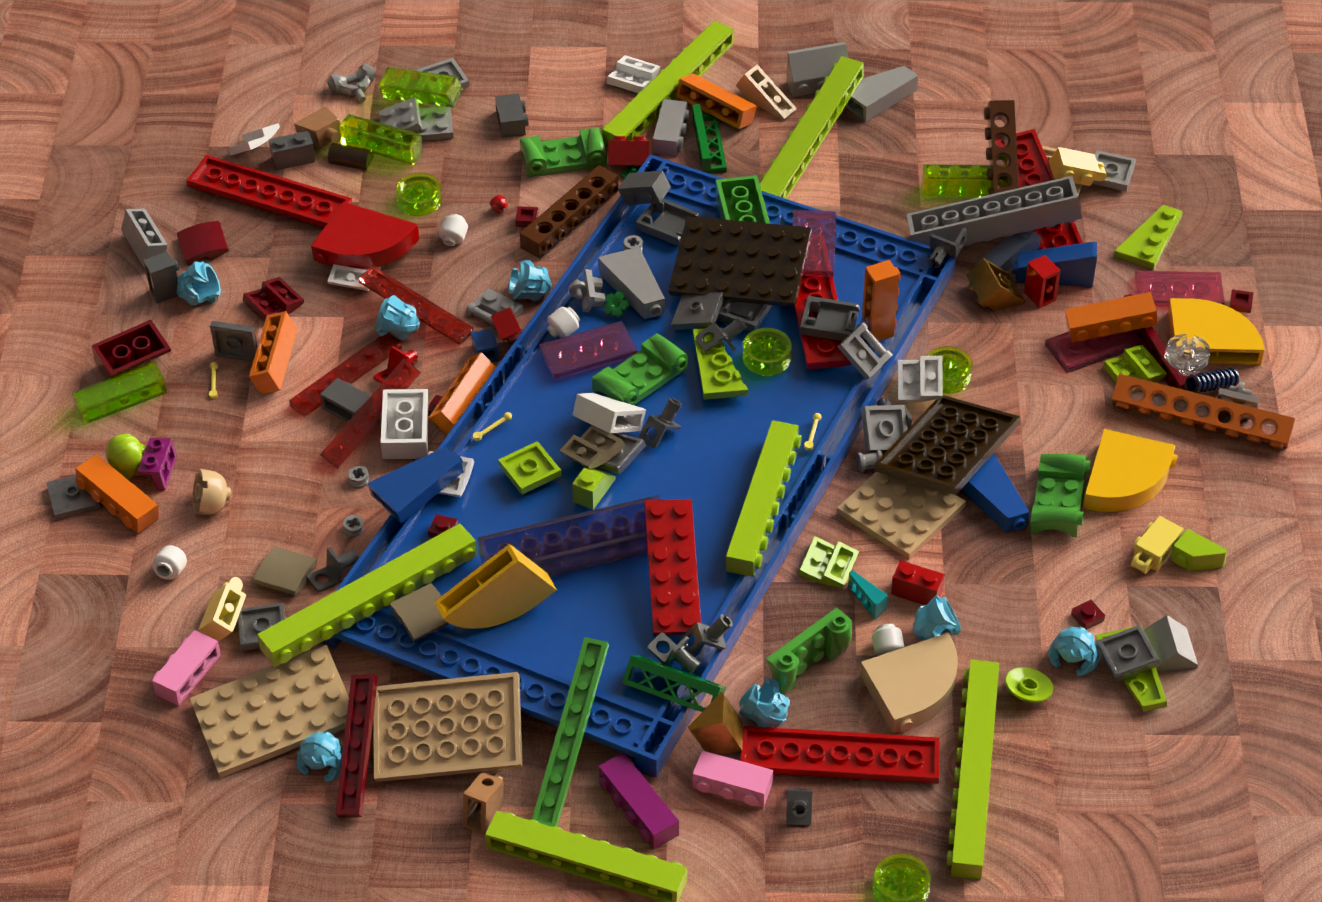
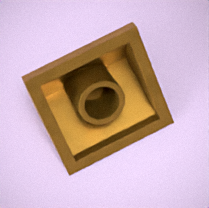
M720 693L689 725L688 729L704 751L724 755L742 751L743 721L726 696Z

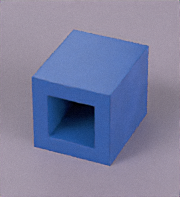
M493 329L471 332L474 354L482 352L492 363L498 362L499 348Z

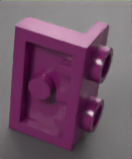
M149 438L138 468L139 474L151 476V480L154 481L157 490H166L177 459L172 439Z

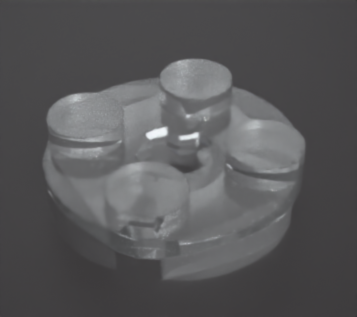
M1180 334L1168 341L1164 355L1165 359L1172 367L1178 369L1181 374L1188 375L1191 372L1199 371L1209 363L1210 347L1205 340L1198 336L1190 338L1186 337L1187 334Z

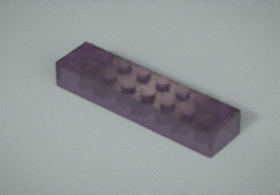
M659 495L478 537L481 563L484 564L510 544L547 572L550 577L646 554L647 540L644 502L645 500H661Z

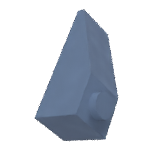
M1035 231L1014 234L1006 237L983 258L1008 271L1012 269L1013 261L1017 262L1018 253L1039 250L1041 237Z

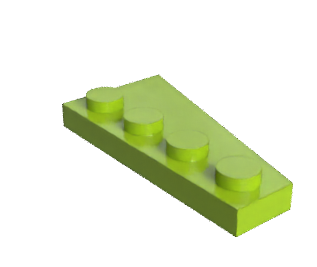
M1162 205L1114 251V257L1154 270L1182 217L1183 211Z
M706 328L693 329V340L704 400L748 396V388L746 384H743L739 371L735 369L733 360L725 351L723 342L721 341L708 352H705L695 337ZM707 334L704 338V343L712 342L714 334Z
M1130 628L1095 635V640L1106 638ZM1156 667L1122 679L1143 712L1167 707V700Z

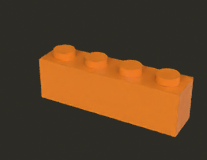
M694 73L679 79L675 97L691 105L700 104L701 110L737 129L753 123L757 108L755 104Z
M890 260L865 267L861 322L864 321L868 325L867 329L878 341L893 337L895 327L897 326V297L899 296L898 285L901 275L899 269L894 267Z
M1151 292L1065 309L1066 324L1071 342L1084 341L1158 325L1157 310Z
M286 311L267 315L249 374L250 379L260 394L281 390L298 330Z
M482 352L468 358L428 417L446 436L496 369L495 365Z
M97 454L75 468V481L78 487L82 490L85 489L96 502L103 504L110 514L116 515L121 519L127 528H131L139 534L159 519L158 504Z

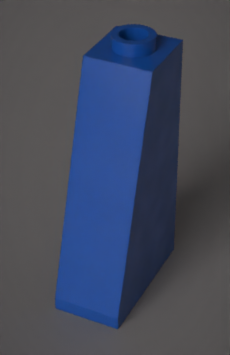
M1097 242L1021 252L1017 254V262L1013 261L1012 274H1016V283H1025L1028 262L1046 255L1061 270L1059 285L1093 287L1097 262Z
M447 447L441 448L368 483L371 496L402 524L464 472L461 464L463 460L457 452H451Z
M992 454L964 485L961 491L1006 533L1021 530L1028 526L1029 510L996 455Z

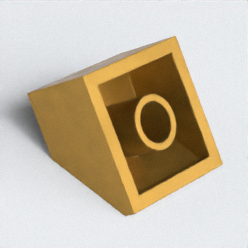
M985 258L966 274L970 282L969 287L977 294V301L984 308L988 307L997 311L1022 305L1026 302L1010 273Z

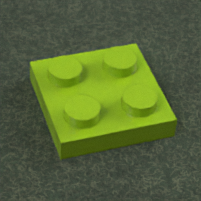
M538 441L498 459L499 467L521 494H525L561 476V469Z

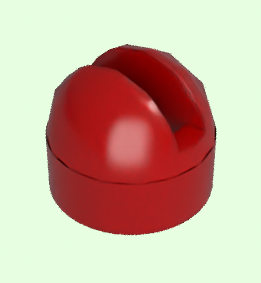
M503 195L493 197L489 203L491 208L497 213H502V209H507L508 207L507 200Z

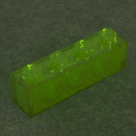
M387 67L378 84L384 98L389 100L404 101L416 97L418 102L424 105L430 104L451 108L455 107L463 91L457 76Z
M348 114L339 125V131L342 135L341 144L370 149L373 151V154L415 165L423 153L421 134Z
M923 164L922 197L988 195V188H991V180H987V168H990V165ZM997 181L1000 187H1006V181Z
M154 361L72 392L75 408L86 425L167 394L165 379Z

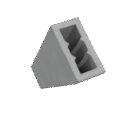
M901 66L863 78L845 108L866 122L917 91L918 75L906 66Z
M639 247L598 257L599 274L616 291L623 292L626 297L625 300H628L629 304L644 319L665 314V298Z

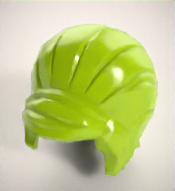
M119 434L108 442L106 459L109 465L126 479L130 480L135 473H139L138 468L146 447L130 434Z

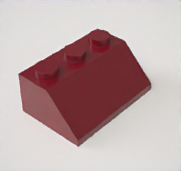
M148 320L91 345L96 365L104 377L110 378L171 352L170 346L152 320Z

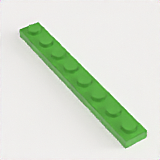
M584 637L532 817L533 820L541 824L558 827L609 648V643L606 641Z

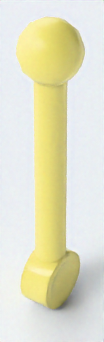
M212 362L210 363L212 375L209 398L216 399L218 397L216 391V369H218V364Z
M507 412L501 419L486 429L473 433V439L480 441L483 435L504 421H510L512 414Z
M820 413L813 415L814 422L810 436L804 444V448L807 451L813 449L812 441L818 421L822 418Z

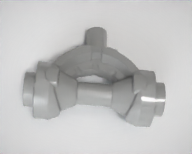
M366 63L361 65L356 73L348 76L336 73L329 75L327 84L330 91H334L335 94L341 92L345 95L356 96L359 102H364L366 100L364 92L369 84L374 81L376 73L373 66H369ZM360 81L356 85H348L349 83Z

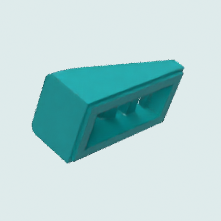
M851 570L849 572L848 588L874 619H877L887 610L888 595Z

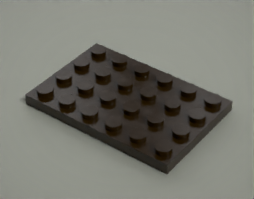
M687 216L668 292L670 295L675 296L706 295L711 292H722L726 301L796 307L812 237V228Z
M943 395V398L936 399L875 463V472L956 495L1018 427L1020 416Z

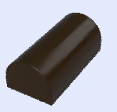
M332 143L328 151V163L367 170L374 158L373 151L370 149L339 143Z

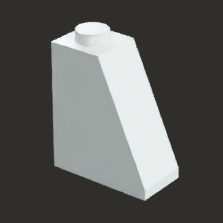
M583 393L576 396L573 416L610 434L635 432L642 430L646 409L595 393Z

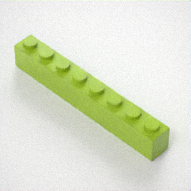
M774 420L771 422L726 555L727 572L754 577L756 568L760 569L763 559L761 552L767 549L769 539L767 534L772 533L774 527L773 516H777L779 512L780 502L778 500L784 497V482H788L790 479L791 469L789 467L794 465L796 460L795 449H799L801 445L802 435H798L799 425Z
M496 810L485 834L487 849L662 902H679L687 883V867L682 866L680 863L661 860L654 855L641 854L630 848L614 846L606 841L594 840L580 833L567 832L559 827L547 826L533 819L520 818L509 812L504 813Z

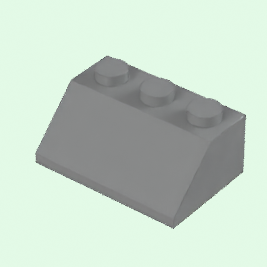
M840 42L788 51L786 83L792 96L798 97L815 94L817 90H820L825 77L830 75L834 63H837L841 56L848 58L846 43Z

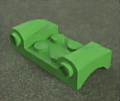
M599 127L580 130V136L548 141H541L540 136L520 138V152L523 155L527 177L596 168L598 165L602 167L607 166V153Z
M656 333L641 343V350L614 369L608 366L592 377V390L603 392L611 399L635 405L688 368V356L672 342Z
M1065 453L1041 454L1035 503L1032 508L1030 521L1031 534H1037L1044 530H1059L1072 537H1077L1078 527L1083 525L1082 498L1086 474H1090L1091 464L1090 460H1086L1085 455Z
M838 608L832 610L766 658L772 673V679L779 682L781 694L785 695L796 687V675H801L812 663L819 662L824 655L831 661L849 647L852 637V621Z

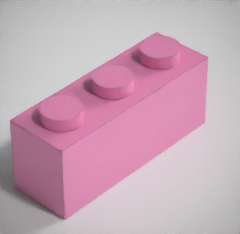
M194 630L189 637L183 640L175 654L168 658L164 667L155 673L152 680L155 695L180 706L221 656L218 641Z
M706 751L701 752L693 772L694 789L762 808L765 806L773 785V770Z

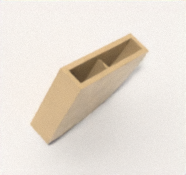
M945 633L861 662L860 677L893 734L909 731L911 728L927 722L946 706L955 688L958 667L957 651L949 633Z

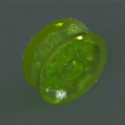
M413 173L400 179L396 185L397 205L400 210L413 216H424L436 211L442 203L439 180L427 173Z
M760 328L750 332L743 341V362L745 366L752 372L760 375H774L784 371L791 362V340L784 332L774 328Z
M943 346L933 349L926 355L942 356L943 393H956L964 390L969 385L973 363L965 351L956 347Z
M902 853L887 856L879 862L875 869L874 895L878 902H926L931 881L930 872L927 866L915 856Z

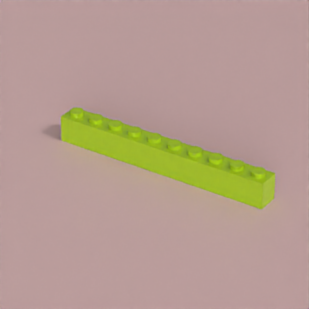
M715 20L705 27L704 31L698 37H695L688 47H685L665 69L661 70L654 80H651L631 102L627 103L620 113H617L603 127L604 145L608 147V140H613V136H625V140H633V136H641L658 119L663 99H678L675 95L680 78L693 73L701 77L734 44V29Z
M841 56L839 61L834 63L830 75L825 77L823 86L820 90L816 91L812 103L807 105L806 112L803 117L799 118L795 130L790 132L786 144L782 145L779 150V155L776 159L772 160L768 172L763 174L760 183L761 191L785 199L788 198L864 77L863 62Z
M459 523L258 633L261 651L274 667L290 661L291 658L310 650L313 646L324 640L330 639L338 632L350 628L356 622L371 616L383 607L389 606V603L412 593L421 586L431 583L439 576L451 572L457 566L472 560L477 556L476 540Z
M970 659L969 669H964L963 683H968L967 688L962 689L961 702L966 703V707H961L959 722H964V727H959L958 742H962V747H957L956 762L961 763L960 768L955 767L954 782H958L959 785L958 788L953 789L952 803H957V808H952L950 823L955 824V830L950 829L948 844L953 845V851L948 850L946 866H951L950 876L981 880L999 674L998 662Z

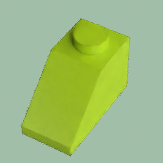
M583 468L572 484L573 502L594 510L616 477L597 468Z
M1187 529L1173 545L1170 561L1189 571L1223 568L1228 550Z

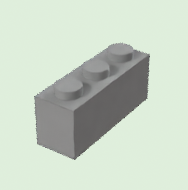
M663 99L653 136V154L677 157L679 149L683 148L684 137L682 135L686 136V122L690 120V110H687L686 101Z
M125 209L121 231L144 267L143 260L166 252L167 243L146 209Z

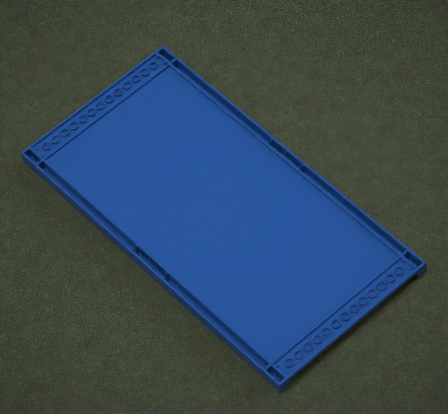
M651 154L648 156L638 172H664L671 188L663 199L698 212L702 218L721 219L715 198L716 180L724 178ZM762 191L770 224L811 227L813 231L812 237L824 236L838 301L856 303L860 306L856 326L862 320L865 267L890 260L893 266L899 269L901 279L898 285L897 326L895 327L893 337L879 341L893 355L867 380L852 363L851 366L807 369L794 307L773 305L755 333L743 330L732 338L731 343L736 350L733 351L724 339L722 340L725 351L730 355L735 369L741 375L743 384H746L748 388V396L704 400L693 340V329L673 330L671 326L682 297L670 295L668 292L679 246L637 230L636 221L650 204L626 205L620 195L437 449L447 447L451 452L455 451L461 457L474 460L473 469L462 496L455 497L437 494L402 524L390 515L336 589L337 591L432 539L428 537V530L435 515L438 514L458 519V524L460 523L476 540L477 556L472 560L457 566L451 572L445 573L431 582L441 596L508 544L512 545L547 572L557 590L530 611L508 622L475 629L449 624L415 642L410 638L404 625H400L390 606H385L374 612L371 616L356 622L350 628L344 629L333 635L330 639L320 643L336 649L340 642L344 641L439 680L518 672L520 677L521 712L559 727L584 637L606 641L609 643V648L583 737L634 757L635 767L639 771L657 778L696 710L622 683L631 655H640L662 663L647 650V646L657 636H653L644 511L645 500L692 499L701 624L711 626L722 614L724 616L727 615L733 623V626L723 634L726 644L725 650L702 644L692 654L694 658L701 662L692 674L714 682L863 429L861 408L877 405V401L883 395L898 369V360H903L953 276L956 259L946 255L939 268H935L937 262L932 267L928 263V258L934 250L930 249L929 245ZM655 212L652 215V224L660 216V213ZM631 235L639 236L643 241L642 254L665 298V314L644 319L630 305L626 311L622 310L623 316L618 318L613 316L612 313L607 314L604 311V304L602 308L592 306L590 312H583L581 299L572 297L569 294V285L576 279L583 280L585 277L584 271L588 269L592 270L593 277L602 278L603 285L600 293H604L605 297L611 293L615 295L617 291L599 274L598 257L624 251V239ZM560 307H571L580 318L578 322L579 328L566 339L559 338L558 336L554 338L547 330L549 326L547 318ZM717 320L715 322L723 329L729 325ZM658 333L687 354L688 368L634 406L646 409L642 425L643 429L649 415L662 414L668 399L674 398L682 403L673 420L681 428L680 430L666 429L657 448H652L645 443V448L621 474L599 469L616 477L615 481L594 510L573 502L572 484L583 468L587 467L568 458L559 451L573 435L581 437L591 427V424L573 416L576 396L583 393H595L608 397L603 392L592 390V377L608 366L614 369L641 350V343ZM860 334L859 336L863 339V341L870 347V349L876 354V356L879 357L877 352ZM507 412L512 414L510 421H504L483 435L480 441L473 439V433L486 429L501 419ZM820 413L822 418L818 421L812 441L813 449L807 451L804 448V444L810 436L814 422L813 415ZM774 420L799 425L798 435H802L801 445L799 449H795L796 460L794 465L789 467L791 469L790 479L788 482H784V497L778 500L780 502L779 512L777 516H773L774 527L772 533L767 534L769 538L767 549L761 552L763 555L760 569L756 568L754 577L727 572L726 555L771 422ZM654 427L648 429L647 435L649 439L653 440L657 436V431ZM641 431L623 432L621 434L639 438ZM538 441L561 469V476L525 494H521L499 467L498 459ZM683 635L667 637L677 645ZM694 635L688 640L689 648L694 644ZM659 642L656 644L658 652L663 654L669 652V646L666 643ZM676 660L668 664L670 667L689 673ZM634 667L630 680L637 683L645 680L646 678L642 670ZM648 672V674H649L650 677L653 676V675H655V674H652V673ZM658 676L652 679L656 690L662 691L668 687L664 677ZM648 682L643 684L645 686L650 687ZM681 684L674 688L678 698L684 699L690 696L686 685ZM693 688L694 693L699 691ZM705 692L696 696L700 704L706 695Z

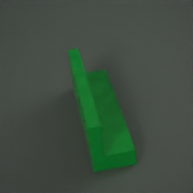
M700 104L692 105V122L702 172H727L717 118L710 114H702ZM704 121H713V123L707 126L704 124ZM710 133L715 137L712 140H710L707 138L706 135ZM713 147L717 149V151L715 153H712L709 151V148ZM715 160L721 163V165L711 166V163Z
M640 655L630 656L622 680L623 684L703 712L706 707L700 705L696 696L703 692L713 695L712 702L720 693L725 694L726 686ZM634 667L642 670L646 678L639 683L630 680ZM648 672H650V673H652V674H655V675H653V676L650 677L649 674H648ZM658 676L664 677L668 687L662 691L656 690L652 679ZM648 682L650 687L645 686L643 684ZM681 684L686 685L690 692V696L684 699L678 698L674 690L675 687ZM693 688L699 691L694 693Z

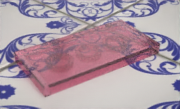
M793 210V226L811 227L813 231L803 276L834 277L836 212Z
M1135 271L1136 294L1151 292L1155 307H1169L1170 298L1202 299L1225 305L1221 272Z
M622 321L539 344L540 352L555 380L628 359L638 352Z
M1134 330L1077 342H1071L1069 332L1045 340V346L1066 373L1121 355L1125 349L1143 344V341Z

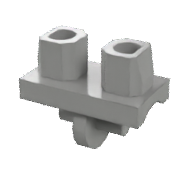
M585 269L584 279L581 281L578 279L574 280L569 285L568 290L572 297L581 299L583 312H590L592 306L602 308L605 302V294L600 293L603 285L602 278L593 277L592 270Z
M1242 381L1239 387L1230 385L1229 390L1220 388L1218 393V399L1253 408L1258 407L1260 397L1252 396V390L1244 389L1245 382Z

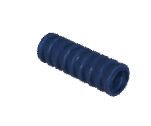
M1234 368L1190 374L1185 379V387L1187 391L1194 393L1230 388V385L1236 386L1239 383V374Z

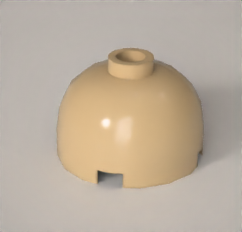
M199 469V472L195 475L192 496H195L197 503H192L195 515L215 514L224 507L225 501L230 500L231 489L227 487L223 476L216 471Z

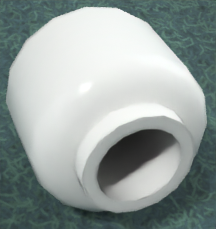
M450 214L442 219L438 235L445 245L454 246L455 244H461L465 239L468 224L462 216Z
M560 307L547 318L549 324L547 330L554 338L558 336L559 338L566 339L579 328L578 322L580 318L571 307Z
M167 545L154 557L152 562L153 570L160 578L173 580L185 568L187 558L178 547Z
M893 624L880 625L872 634L876 656L905 647L901 629Z

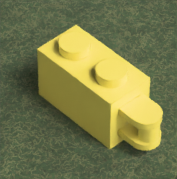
M1058 147L1049 160L1054 179L1073 176L1074 183L1091 186L1094 180L1103 181L1107 178L1104 164L1097 162L1094 154Z
M1161 516L1154 523L1150 522L1145 530V534L1142 537L1139 536L1133 544L1135 551L1131 566L1145 574L1150 569L1157 572L1171 556L1173 545L1182 536L1184 528Z
M233 577L229 582L224 583L221 588L212 593L198 631L218 642L233 632L246 594L241 592L243 584L239 578Z

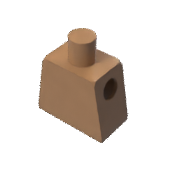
M323 107L294 123L296 133L309 131L313 146L322 148L332 142L338 143L343 135L339 119L327 107Z
M480 773L464 792L462 827L483 835L486 834L496 810L500 811L503 805L504 784L506 782L503 775L494 773L491 776Z

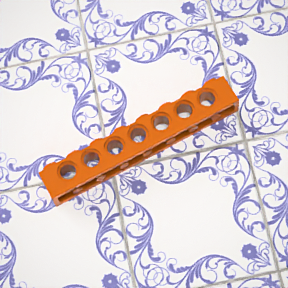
M1123 374L1118 375L1112 396V402L1116 403V407L1128 410L1129 407L1138 409L1137 412L1150 415L1151 412L1160 414L1159 418L1172 421L1175 418L1181 420V423L1184 425H1203V429L1216 432L1218 429L1225 431L1227 436L1238 438V435L1246 436L1250 442H1269V446L1277 449H1282L1283 446L1288 447L1295 422L1293 417ZM1134 391H1141L1143 393L1142 399L1138 401L1133 400L1130 396ZM1156 396H1161L1165 399V403L1162 406H1155L1152 400ZM1177 402H1184L1187 408L1183 412H1178L1174 409V405ZM1205 407L1208 409L1209 414L1203 418L1199 417L1196 414L1197 409ZM1221 413H1228L1231 416V420L1227 423H1221L1218 420V416ZM1248 418L1253 422V426L1249 429H1244L1240 425L1241 420ZM1266 424H1271L1275 427V432L1265 434L1262 431V427Z

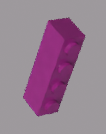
M621 753L599 765V777L597 778L599 785L603 790H607L611 794L615 806L622 808L628 822L638 828L639 834L645 843L649 842L653 849H656L679 836V820L625 753Z

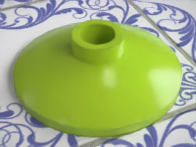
M1028 667L1015 668L1007 674L1005 679L1007 689L1015 697L1026 702H1044L1053 693L1051 680L1036 669Z

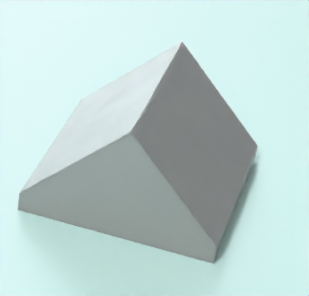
M1166 615L1144 629V633L1160 659V666L1156 667L1157 672L1198 668L1187 627Z

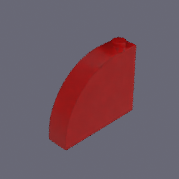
M343 202L311 245L313 259L318 263L332 267L333 264L363 270L380 267L401 258L416 245L420 239L418 224Z

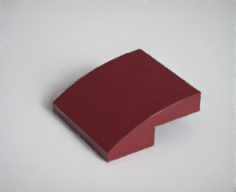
M219 221L200 223L177 232L183 257L188 265L206 256L212 261L229 251Z
M281 277L263 281L261 289L243 294V302L264 322L267 315L284 311L290 314L304 303V299Z

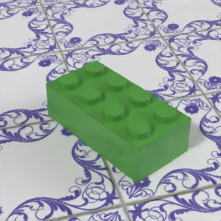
M757 175L716 180L715 198L721 219L770 224Z

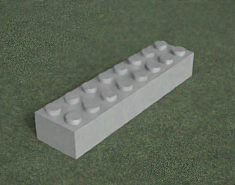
M1073 176L907 214L911 240L929 246L931 234L955 242L963 228L967 229V241L964 246H969L977 242H987L999 237H1010L1021 232H1031L1035 229L1053 227L1056 224L1071 223L1078 219H1083Z

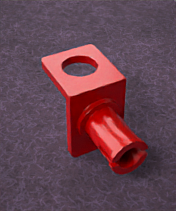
M394 346L391 347L387 369L375 374L373 379L387 388L404 381L407 366L418 361L417 352L411 349L404 353ZM389 376L392 377L394 380L387 381L384 380L382 377Z

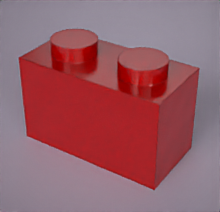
M613 136V140H608V165H643L650 155V140H646V136H633V140H625V136Z
M1046 255L1031 260L1027 265L1024 294L1038 308L1044 307L1057 299L1061 270Z
M511 307L491 316L503 342L507 340L508 343H512L517 340L519 334L522 333V329Z
M900 560L892 577L891 595L926 606L936 595L941 597L945 574Z

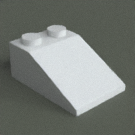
M428 389L383 390L381 423L382 459H420L428 455Z

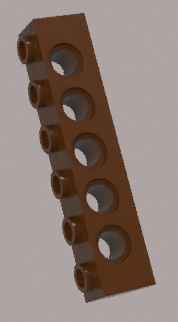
M1014 100L989 101L987 107H984V120H988V127L985 128V140H989V148H986V160H990V168H987V180H991V188H988V195L1019 188L1015 102ZM1001 120L1005 126L998 127L994 121ZM1002 140L1006 146L999 147L995 141ZM1003 160L1006 162L1007 166L1000 167L997 165L996 161ZM997 181H1006L1008 187H1000Z
M598 165L520 232V248L539 259L546 253H549L557 243L563 241L572 230H575L580 223L589 218L595 210L602 207L610 197L616 195L619 188L618 175Z

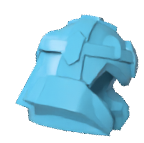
M530 260L520 261V272L516 268L512 269L508 285L509 293L513 296V300H541L552 288L548 270L541 266L534 267Z
M195 261L188 267L186 272L184 271L179 276L176 292L188 304L196 305L205 301L211 303L217 301L221 288L213 268L203 261Z
M395 295L386 298L379 310L375 331L378 332L379 336L391 332L398 339L409 338V335L414 334L420 325L416 309L409 304H405Z
M936 595L926 606H921L915 613L913 632L920 640H927L942 635L944 632L955 636L962 630L958 618L946 597L940 598L939 595Z
M1069 626V628L1064 629L1057 634L1048 649L1050 662L1056 668L1061 666L1059 654L1067 662L1074 663L1085 660L1086 662L1081 665V668L1076 670L1077 676L1094 671L1100 660L1099 653L1096 651L1093 634L1083 627Z
M766 678L761 688L755 683L742 696L739 701V714L756 722L758 727H778L787 720L790 701L788 697L780 693L779 682L775 679Z
M317 731L305 738L300 745L296 759L299 772L308 775L309 770L307 766L311 769H321L330 765L332 768L328 771V775L324 776V780L330 782L340 777L343 748L339 744V739L335 738L330 732Z

